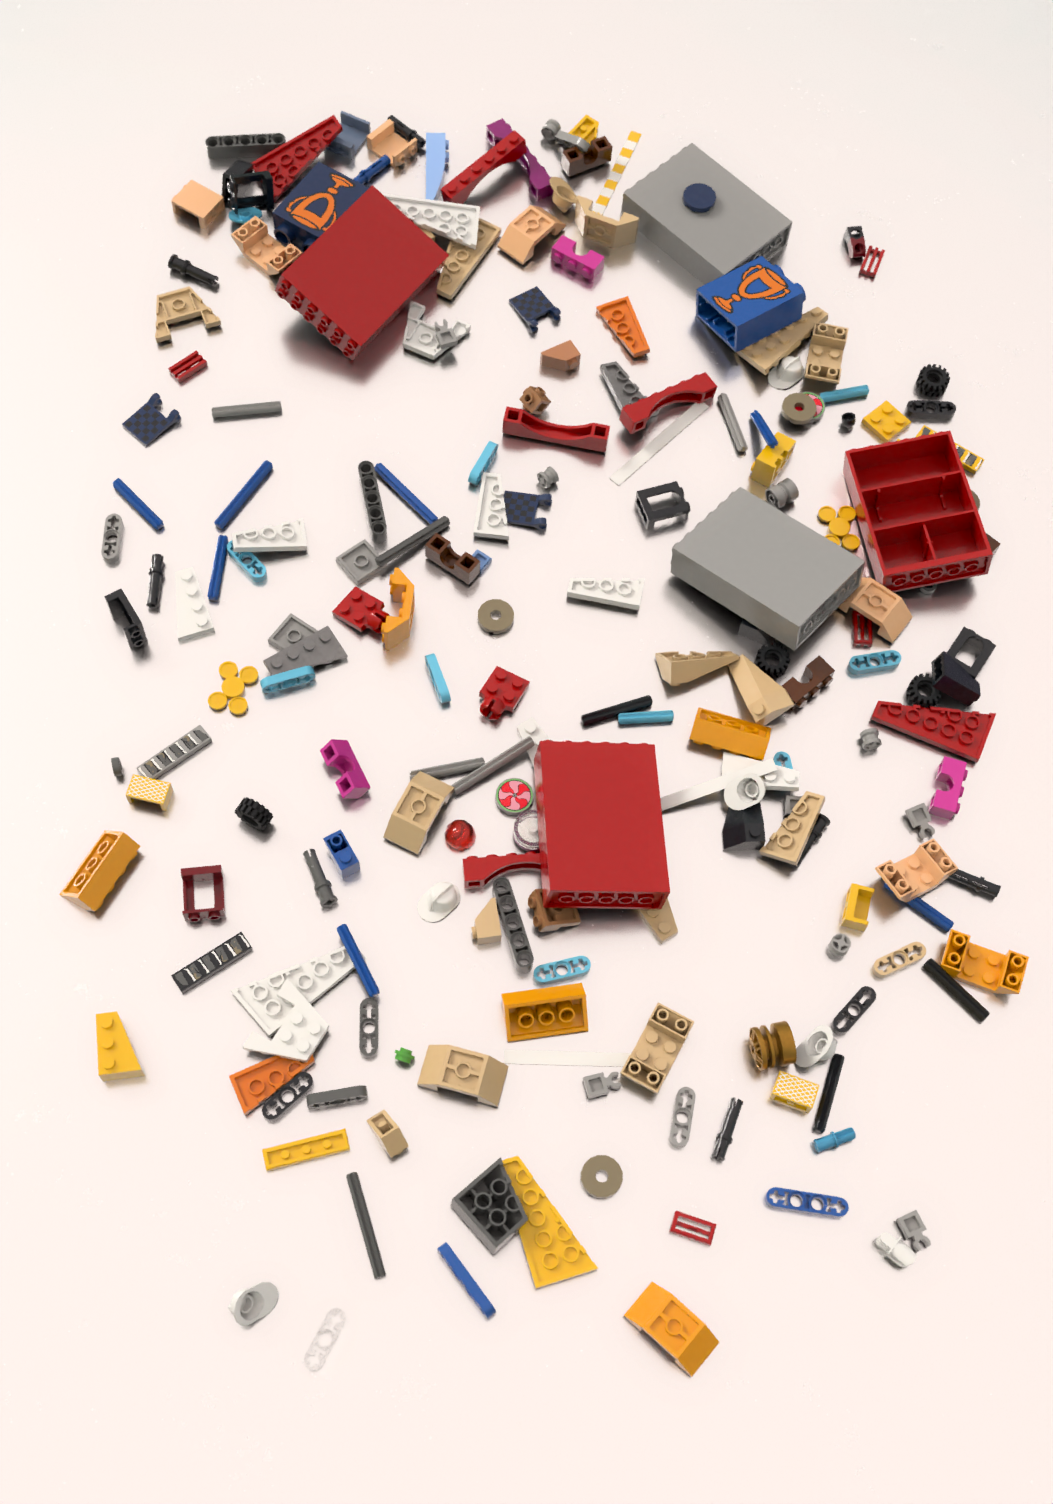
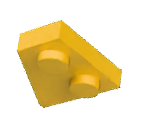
M585 115L569 134L578 136L590 144L592 140L597 138L599 122Z

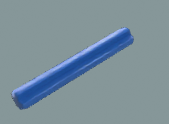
M754 410L753 413H750V417L767 445L773 449L778 445V441L761 414Z
M117 478L113 481V487L155 529L159 530L163 527V521L121 479Z
M226 535L218 536L207 595L209 600L216 601L218 599L228 544V536Z
M885 883L884 887L893 893V891ZM919 897L907 902L947 932L954 925L953 921Z
M346 924L338 926L337 932L369 996L374 997L378 995L379 988Z

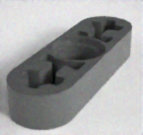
M366 998L360 1003L359 1049L364 1058L371 1059L378 1053L379 1008L375 999ZM367 1004H371L375 1008L371 1009V1018H367V1010L364 1009L367 1007ZM372 1023L375 1026V1030L372 1033L364 1032L363 1027L365 1024ZM367 1038H371V1047L375 1048L371 1049V1053H367L366 1049H363L367 1047Z
M365 1085L312 1093L306 1096L307 1107L319 1108L364 1100L368 1098L367 1087Z

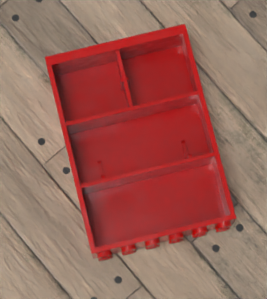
M372 185L281 274L275 291L280 298L285 299L290 304L293 310L298 311L307 322L316 327L320 334L325 335L332 345L337 346L347 358L353 361L440 272L449 255Z
M940 431L935 434L905 438L899 441L885 442L884 444L869 445L845 451L843 474L854 510L856 511V517L875 579L878 583L892 592H898L988 574L993 553L951 431Z
M552 740L540 741L534 757L543 908L662 909L670 894L655 744H629L628 742L593 743L590 741L572 742L569 740L563 742Z

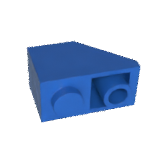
M341 829L323 838L342 879L360 871L359 860Z

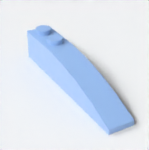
M426 133V199L439 200L441 188L444 184L446 162H449V152H446V150H449V140H446V133Z

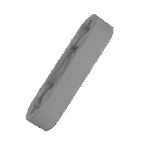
M558 130L554 137L560 144L569 148L577 146L579 151L586 153L590 147V144L584 139Z
M115 513L108 515L105 519L101 554L106 563H115L120 555L123 521L121 516ZM114 521H117L115 523V529H113L112 523H114ZM111 535L117 536V539L113 542L107 540ZM110 548H112L113 553L111 554V556H108L110 553Z
M689 1087L679 1089L675 1099L669 1141L673 1147L678 1149L686 1146L690 1136L696 1095L694 1090ZM684 1093H688V1097L691 1098L688 1099L686 1107H682L684 1099L680 1097ZM678 1113H686L688 1121L686 1123L679 1122L677 1120ZM679 1128H683L681 1137L685 1138L681 1143H678L677 1139L674 1138V1136H677Z

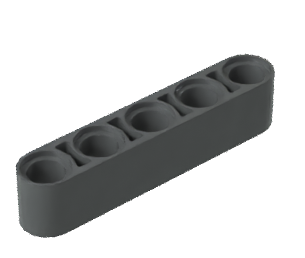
M281 133L210 136L205 140L207 155L211 159L262 157L286 143L285 136Z
M362 461L358 465V474L370 535L374 543L381 544L387 540V525L376 473L372 462Z
M498 877L493 882L492 894L493 898H496L498 914L512 959L518 972L528 973L533 967V953L511 884L507 878ZM499 886H504L506 890L498 891L496 888ZM504 904H509L512 906V908L506 910L502 906ZM515 922L518 926L511 928L508 926V923ZM516 940H520L524 944L522 946H516L513 942ZM527 959L530 963L522 965L519 961Z

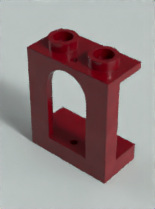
M222 866L181 868L184 911H182L185 921L198 922L200 919L218 920L221 917H226ZM213 880L214 908L195 910L194 882Z

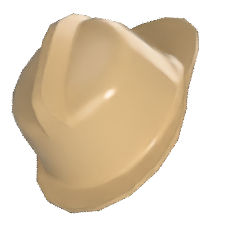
M551 177L550 185L554 190L552 201L562 212H566L576 203L577 196L563 179Z

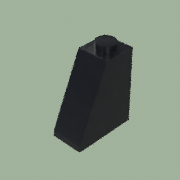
M237 160L223 173L222 196L224 197L226 207H229L228 198H231L227 183L230 182L229 175L253 173L254 164ZM251 182L236 185L237 197H244Z
M943 651L931 662L932 684L934 688L967 707L980 698V683L948 653Z

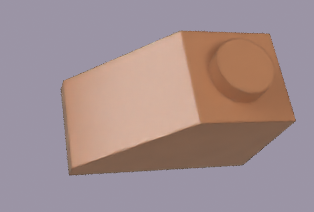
M568 340L541 352L540 364L545 367L567 371L580 365L581 354L573 342Z

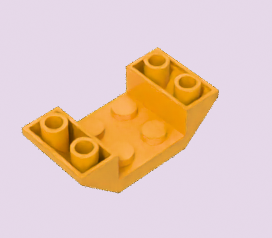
M396 567L394 574H390V595H393V602L403 604L399 610V617L387 616L386 623L382 622V643H385V650L388 651L410 637L415 608L414 585Z
M953 929L950 930L940 966L951 977L991 993H1020L1029 959L1028 956L1011 950L1003 955L970 943V935Z
M654 1282L649 1284L624 1315L640 1331L643 1329L676 1359L675 1363L690 1377L695 1374L719 1344L717 1338L703 1321L674 1295Z

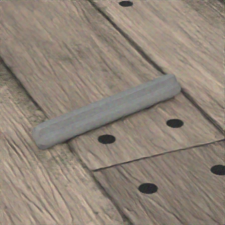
M721 393L718 396V401L737 450L745 452L748 446L728 395Z
M280 401L212 407L211 411L212 416L217 418L279 412L282 408Z
M483 757L412 770L409 773L410 780L419 771L434 778L473 771L484 765L485 761Z

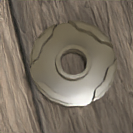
M793 393L784 399L781 412L786 420L789 419L791 423L803 425L809 423L815 416L816 404L806 394ZM795 407H801L803 410L797 411Z
M501 599L488 600L478 610V623L488 633H504L513 624L514 611L507 602ZM499 614L501 618L494 620L491 618V615Z
M607 1155L591 1157L581 1170V1183L584 1190L598 1199H606L613 1196L620 1189L623 1181V1172L620 1165L615 1159ZM600 1171L605 1172L608 1179L605 1182H599L596 1179V1173Z

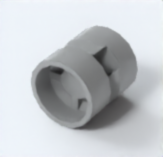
M786 478L777 485L766 489L765 497L768 504L779 509L785 506V502L790 503L797 499L799 491L796 484L790 478Z

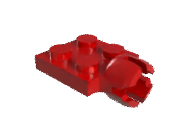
M356 586L332 611L333 616L360 632L370 628L376 633H381L382 622L386 623V617L390 616L382 610L385 607L384 602Z
M496 666L479 692V697L484 699L480 705L481 714L486 718L491 711L493 714L489 720H497L503 711L513 712L529 687L530 681Z

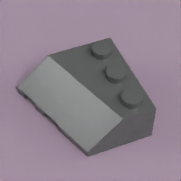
M501 1157L452 1199L450 1205L493 1255L528 1221L518 1195H516L513 1189L511 1179L505 1171Z

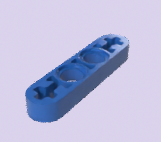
M773 1187L765 1194L766 1204L774 1209L831 1218H841L846 1215L849 1209L847 1201L836 1196ZM775 1192L777 1197L784 1198L785 1194H787L786 1205H783L785 1200H778L776 1203H773V1199L770 1196ZM791 1196H799L802 1201L801 1206H793L790 1202ZM813 1199L821 1200L823 1203L821 1210H815L812 1207L811 1202ZM837 1202L840 1203V1207H843V1210L837 1213L836 1208H829L828 1212H826L827 1205L835 1206Z
M446 1242L439 1246L437 1251L483 1315L488 1319L495 1314L494 1306Z

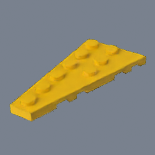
M514 1156L502 1160L505 1171L511 1179L513 1189L516 1195H518L528 1218V1221L519 1229L518 1233L535 1289L598 1270L596 1264L578 1242L557 1209L546 1197V1194L534 1180L520 1157Z

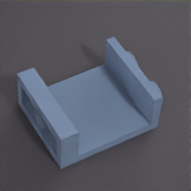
M341 111L340 124L343 131L326 149L352 160L367 140V136L371 133L370 122Z

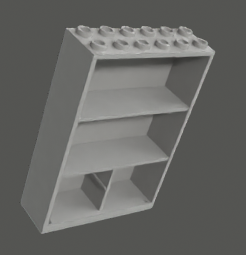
M693 143L682 148L679 153L671 156L665 163L660 164L653 172H649L645 178L638 180L630 189H626L623 193L621 216L623 212L639 217L638 231L704 285L760 256H763L766 260L771 258L787 245L793 223ZM702 183L710 186L716 194L714 207L703 213L689 210V207L685 206L682 200L684 190L689 185Z
M739 487L735 492H731L724 502H720L713 512H709L702 522H698L691 532H687L679 543L674 544L670 562L672 574L794 651L860 586L865 561L742 487Z

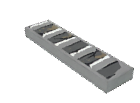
M198 725L136 767V769L143 777L157 779L210 743L212 739L204 728Z

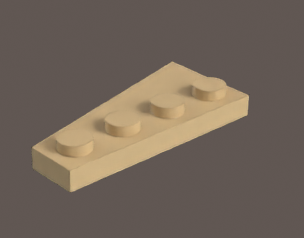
M806 791L793 807L788 818L782 821L777 832L771 835L766 846L760 849V855L797 866L824 805L825 796Z

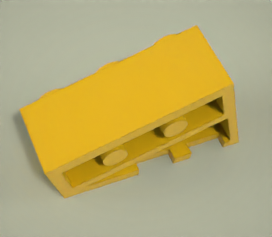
M780 432L775 434L778 445L773 449L766 445L750 469L752 471L751 479L768 488L787 462L796 444V440Z
M118 1012L96 1014L98 1075L102 1081L145 1076Z

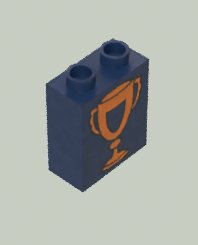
M318 162L272 212L274 236L281 244L288 246L291 243L304 253L369 187Z

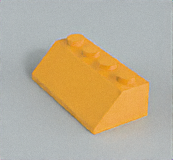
M698 707L689 739L693 740L696 744L703 745L705 743L711 745L712 748L717 750L726 749L735 755L743 754L754 760H763L770 740L771 728Z
M104 830L59 895L85 910L95 912L102 906L106 895L113 890L117 879L125 873L128 863L136 857L140 845L124 832Z
M582 983L501 994L508 1042L589 1030L586 993Z

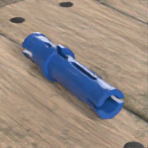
M383 155L367 169L361 170L359 175L353 178V180L361 184L368 183L374 175L391 164L390 158L387 155Z

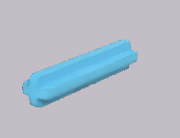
M868 385L827 391L820 393V397L824 402L863 396L868 395L869 388Z
M672 710L618 714L619 724L668 722L674 719Z

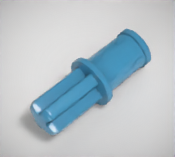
M849 1127L835 1133L831 1131L829 1135L814 1139L813 1142L819 1153L832 1147L838 1148L840 1144L854 1140L856 1134L854 1129Z

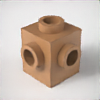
M529 386L524 390L523 395L519 399L528 412L541 415L551 403L545 395L546 392L541 387Z

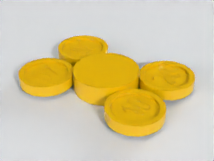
M847 505L840 507L837 518H835L836 511L830 506H823L818 512L819 519L822 522L829 523V534L824 537L839 546V539H842V546L848 551H855L860 545V539L856 535L848 534L850 531L849 522L853 521L856 516L854 508Z
M226 661L219 667V674L225 679L221 686L222 692L212 693L208 697V704L213 710H221L226 707L228 698L231 699L228 704L230 712L234 715H242L248 709L247 701L242 697L245 692L244 684L255 683L258 679V671L252 666H246L240 670L239 677H236L238 674L237 665L234 662Z

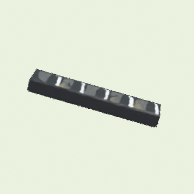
M240 932L172 974L171 977L183 994L253 949L243 933Z

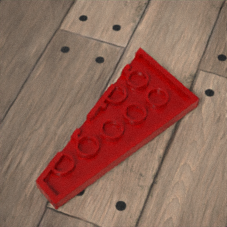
M334 115L252 162L254 164V172L269 171L273 178L274 203L343 131L341 124Z
M878 701L871 720L977 763L996 713L981 714L979 711L963 712L960 709L932 706L925 708L914 704L913 706H907L901 703Z

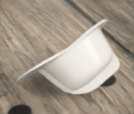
M799 356L783 358L769 372L768 381L771 386L783 390L788 389L799 381L805 373L800 361L801 358Z
M746 774L731 781L726 786L724 800L731 809L744 810L763 799L767 784L757 774Z
M449 882L436 883L418 901V914L427 922L442 920L459 904L461 898L459 889Z
M827 1025L816 1027L800 1043L796 1049V1064L798 1066L807 1068L819 1060L825 1061L834 1055L838 1041L833 1037L830 1027Z
M261 1282L251 1288H243L234 1294L228 1309L233 1313L239 1325L248 1326L274 1309L278 1300V1290L271 1282Z

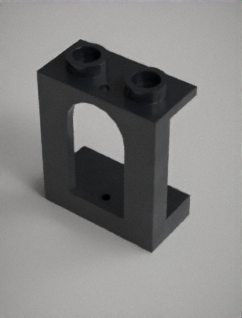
M269 171L229 175L230 182L227 183L231 198H228V203L235 214H238L239 208L265 205L268 210L274 209L273 178ZM262 181L263 195L237 197V184Z
M677 481L643 489L636 493L635 502L647 530L653 529L655 522L683 515L684 520H687L690 505L688 501H685L683 488L679 487ZM673 492L678 503L677 505L652 511L647 498Z
M118 589L104 596L113 620L126 616L130 623V626L123 628L130 649L139 647L146 642L147 637L142 622L123 590Z
M963 627L947 653L975 679L996 645L989 639L976 634L975 631ZM965 642L981 650V653L971 667L955 658Z

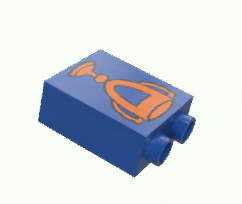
M760 256L697 288L696 316L737 353L747 346L802 319L803 302L806 300V294L799 283L791 282L784 275L780 266L772 265L763 256Z

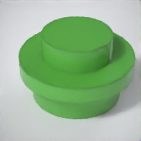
M402 1047L400 1051L395 1050L394 1052L396 1053L395 1059L409 1064L415 1058V1056L411 1055V1050Z

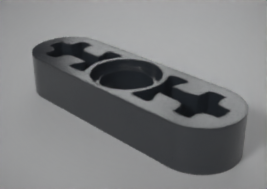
M912 400L907 403L905 408V414L908 417L923 419H951L956 411L955 404L949 401ZM931 407L935 412H928L926 408Z
M864 986L853 996L831 1023V1029L835 1034L844 1035L852 1028L875 1001V990ZM866 993H868L870 995L869 999H866L863 1002V1004H861L859 1001ZM849 1006H856L859 1014L856 1016L851 1015L848 1011ZM846 1017L848 1019L847 1022L844 1024V1027L839 1029L837 1027L838 1022H842Z
M307 1072L297 1074L263 1105L262 1114L264 1118L269 1122H275L311 1091L314 1085L312 1076ZM300 1079H308V1086L302 1085L298 1088L300 1094L297 1095L296 1090L292 1086L295 1085V1088L300 1085ZM288 1091L294 1094L293 1100L291 1102H284L282 1095ZM279 1099L280 1104L284 1106V1108L281 1109V1107L278 1106L275 1110L276 1115H267L269 1113L268 1108L271 1107L272 1109H274L278 1105L276 1100Z

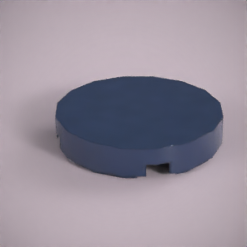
M695 183L689 185L684 190L682 200L684 205L689 207V210L703 213L714 207L716 194L710 186Z

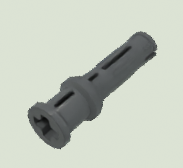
M309 849L310 855L308 850H306L303 856L315 882L314 890L321 899L320 905L321 907H329L338 900L331 890L332 884L329 880H326L315 849Z

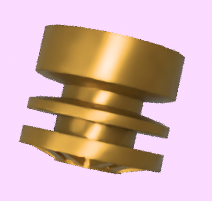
M787 1021L771 1023L770 1032L765 1025H761L760 1028H750V1049L759 1070H766L767 1066L774 1068L776 1060L780 1066L795 1064L797 1058L796 1046Z

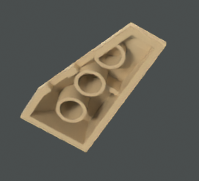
M679 651L655 653L662 679L671 686H680L681 683L690 682L739 659V656L731 651H708L706 655L696 651H690L689 655L679 654Z
M743 654L739 656L738 660L727 664L756 723L765 726L795 705L785 688L775 682Z

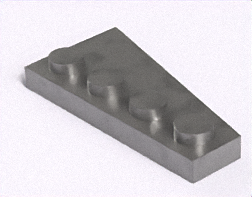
M617 361L601 364L600 371L620 411L625 405L633 404L641 398H647V396L641 394L636 383L633 384L629 380L630 376ZM657 410L653 415H651V417L657 416L659 410Z
M326 626L264 659L263 663L272 676L303 666L314 667L323 663H332V661L347 659L348 655L329 626Z

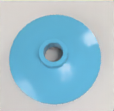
M255 207L239 208L238 214H235L233 210L229 212V219L242 225L254 216H257L259 219L262 217V211Z

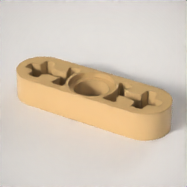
M920 942L908 944L877 959L872 966V972L878 978L890 976L921 961L926 955V948ZM914 949L920 950L919 954L916 953L910 957L908 956ZM894 956H902L904 964L899 965L895 963ZM888 963H890V966H888L884 971L878 970V967L880 965L885 966Z

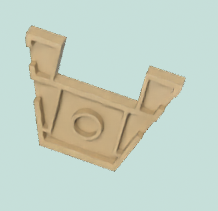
M190 286L157 295L155 339L157 343L172 339L167 326L172 323L202 316L206 329L221 325L220 318L215 316L211 308L203 303V300Z

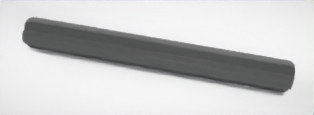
M446 516L439 518L375 558L376 564L383 567L449 526V518Z
M357 1172L347 1174L346 1178L374 1277L381 1278L386 1275L358 1174Z

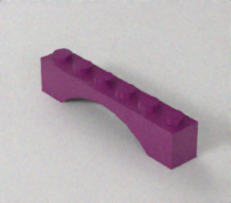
M502 118L486 125V138L494 147L513 130ZM526 146L527 152L518 160L523 164L528 173L529 192L537 201L553 195L554 190L550 185L551 177Z

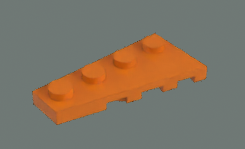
M628 296L596 306V311L634 358L650 353L649 345Z
M275 1055L230 1075L229 1078L244 1114L247 1115L284 1087L297 1074L314 1064L313 1055L308 1062L281 1058V1056Z

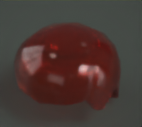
M454 820L447 825L444 833L446 842L455 849H469L476 840L475 829L466 820Z

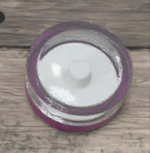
M527 810L521 813L514 823V840L520 848L526 851H540L537 810Z

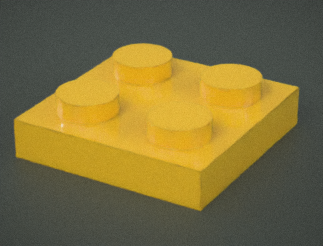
M887 400L862 419V423L884 443L893 440L911 424V421Z

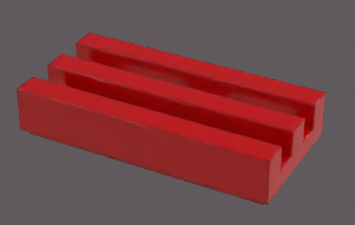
M869 245L859 273L875 278L885 250L879 251L877 247L872 249L873 246ZM870 253H872L873 256L866 271L864 268ZM876 255H878L879 258L875 266V269L872 273L870 272V270L872 268Z
M196 350L168 369L180 383L208 364Z
M853 611V646L858 644L861 647H864V645L871 647L872 621L867 618V640H864V615L858 611ZM857 616H859L860 640L858 639Z
M675 1211L669 1233L711 1246L717 1224ZM678 1217L711 1228V1230L709 1232L698 1227L677 1221ZM678 1226L708 1236V1239L676 1229L675 1227Z

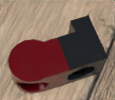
M862 226L847 227L843 238L847 242L850 258L865 257L866 246Z

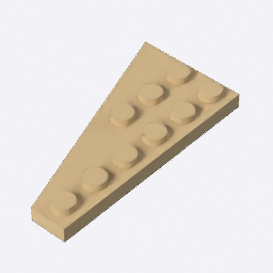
M819 307L813 308L802 314V319L737 352V354L764 375H767L772 366L776 367L781 358H786L801 344L803 339H807L810 336L815 322L825 323L828 320V313Z

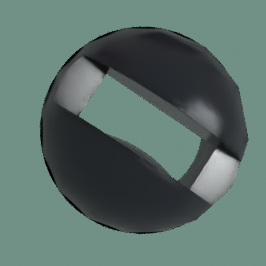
M847 412L842 415L843 426L850 428L855 424L856 416L854 413Z

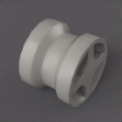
M549 119L541 130L542 136L547 140H554L558 130H561V126L556 120Z
M551 466L547 467L544 472L537 474L539 483L545 489L549 488L552 483L559 481L557 472Z
M869 728L860 732V738L863 740V749L872 750L882 745L881 739L878 738L879 731L877 728Z
M842 933L834 935L828 946L829 952L835 957H843L851 947V940Z

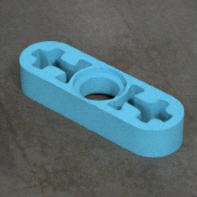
M492 441L487 443L470 472L469 483L476 486L480 483L483 472L487 471L497 453L498 444Z
M232 540L227 544L229 556L253 581L262 582L267 578L266 567L252 552H240L241 554L239 555L238 552H233ZM244 558H251L252 562L244 564L242 560ZM254 567L258 572H261L262 574H255Z
M895 650L857 655L850 659L847 667L849 672L854 675L895 669L901 662V655ZM889 657H892V659H896L895 662H893L892 660H888ZM870 659L878 660L879 665H871Z
M435 654L425 655V662L441 704L451 701L448 687Z
M303 666L265 677L260 681V685L264 693H271L310 682L316 675L312 666Z
M576 956L542 964L534 969L533 979L538 985H547L585 976L590 971L591 962L586 956ZM579 962H582L583 965L586 964L584 970H581L580 967H576L578 966ZM571 963H572V967H576V968H574V970H573L574 973H571V965H570ZM558 966H565L568 972L565 975H559L556 972V968ZM550 968H553V978L551 977L552 973L547 974L550 973ZM540 971H543L544 974H547L545 979H542L541 976H538Z

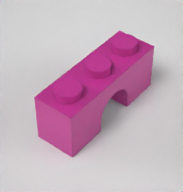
M562 235L552 247L551 259L594 281L604 268L605 257L593 250L582 256L575 254L576 242Z
M331 739L320 749L326 765L337 768L342 774L335 783L343 799H359L371 788L348 740Z
M947 756L943 757L936 780L945 783L949 791L936 789L931 799L929 814L951 820L954 814H958L961 805L958 803V799L962 797L964 792L962 782L966 780L968 770H965L967 762Z

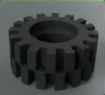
M928 364L927 367L924 366L920 370L916 385L919 387L918 390H923L922 394L924 395L928 393V397L933 394V397L944 394L950 382L949 372H946L947 369H941V365L936 367V364H933L932 367L931 364ZM927 378H934L939 383H932Z
M767 643L766 647L763 645L761 649L759 648L754 664L771 676L772 679H775V676L780 678L781 674L784 675L787 671L790 655L786 653V648L782 650V645L776 647V643H773L772 646L770 643ZM773 656L779 660V664L776 666L769 665L765 658Z
M923 673L919 676L916 675L906 690V696H909L908 701H913L912 706L917 704L925 708L936 706L943 692L933 687L932 677L930 678L927 673L925 677ZM918 688H928L931 691V696L921 695L918 692Z
M244 797L235 810V814H237L238 818H241V821L246 822L248 826L251 825L252 828H256L259 831L265 830L273 818V814L269 812L270 810L266 809L264 805H260L258 801L255 802L254 799H249L248 797Z

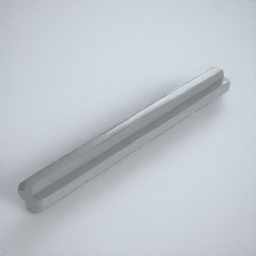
M530 736L526 737L452 784L451 786L455 788L453 792L456 795L460 794L535 745L533 739Z

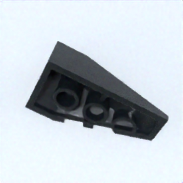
M760 802L739 811L728 808L722 830L723 851L760 850L764 846L766 840Z

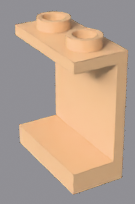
M390 119L367 136V148L380 158L383 155H387L391 160L389 165L395 169L418 151L417 139L414 138L410 142L403 139L394 132V122Z
M193 180L184 185L182 190L171 200L174 213H177L181 208L199 218L200 227L205 230L225 209L223 196Z

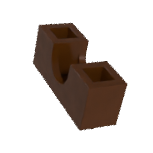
M605 136L591 141L586 153H581L577 146L562 151L561 166L568 177L611 161L613 147Z
M435 533L425 544V557L468 585L480 573V560L466 551L462 556L458 555L452 549L451 542L438 533Z
M820 655L811 661L804 670L803 675L808 679V683H800L792 677L782 685L795 704L790 708L792 711L797 707L801 708L810 696H816L822 686L826 687L833 681L832 677L835 670Z

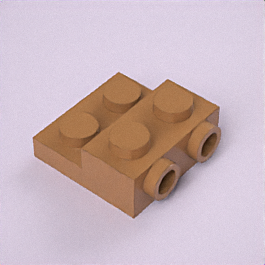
M542 888L535 889L529 895L528 906L531 909L533 908L535 914L533 924L539 928V932L555 931L560 927L576 926L581 923L577 908H543Z

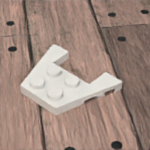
M411 301L403 348L434 360L448 348H440L436 338L437 331L435 326L420 320L425 312V306ZM458 319L452 327L457 340L471 330L470 324Z
M286 979L278 991L277 997L293 1005V1009L272 1041L252 1031L243 1045V1049L308 1062L329 1029V1025L290 980Z

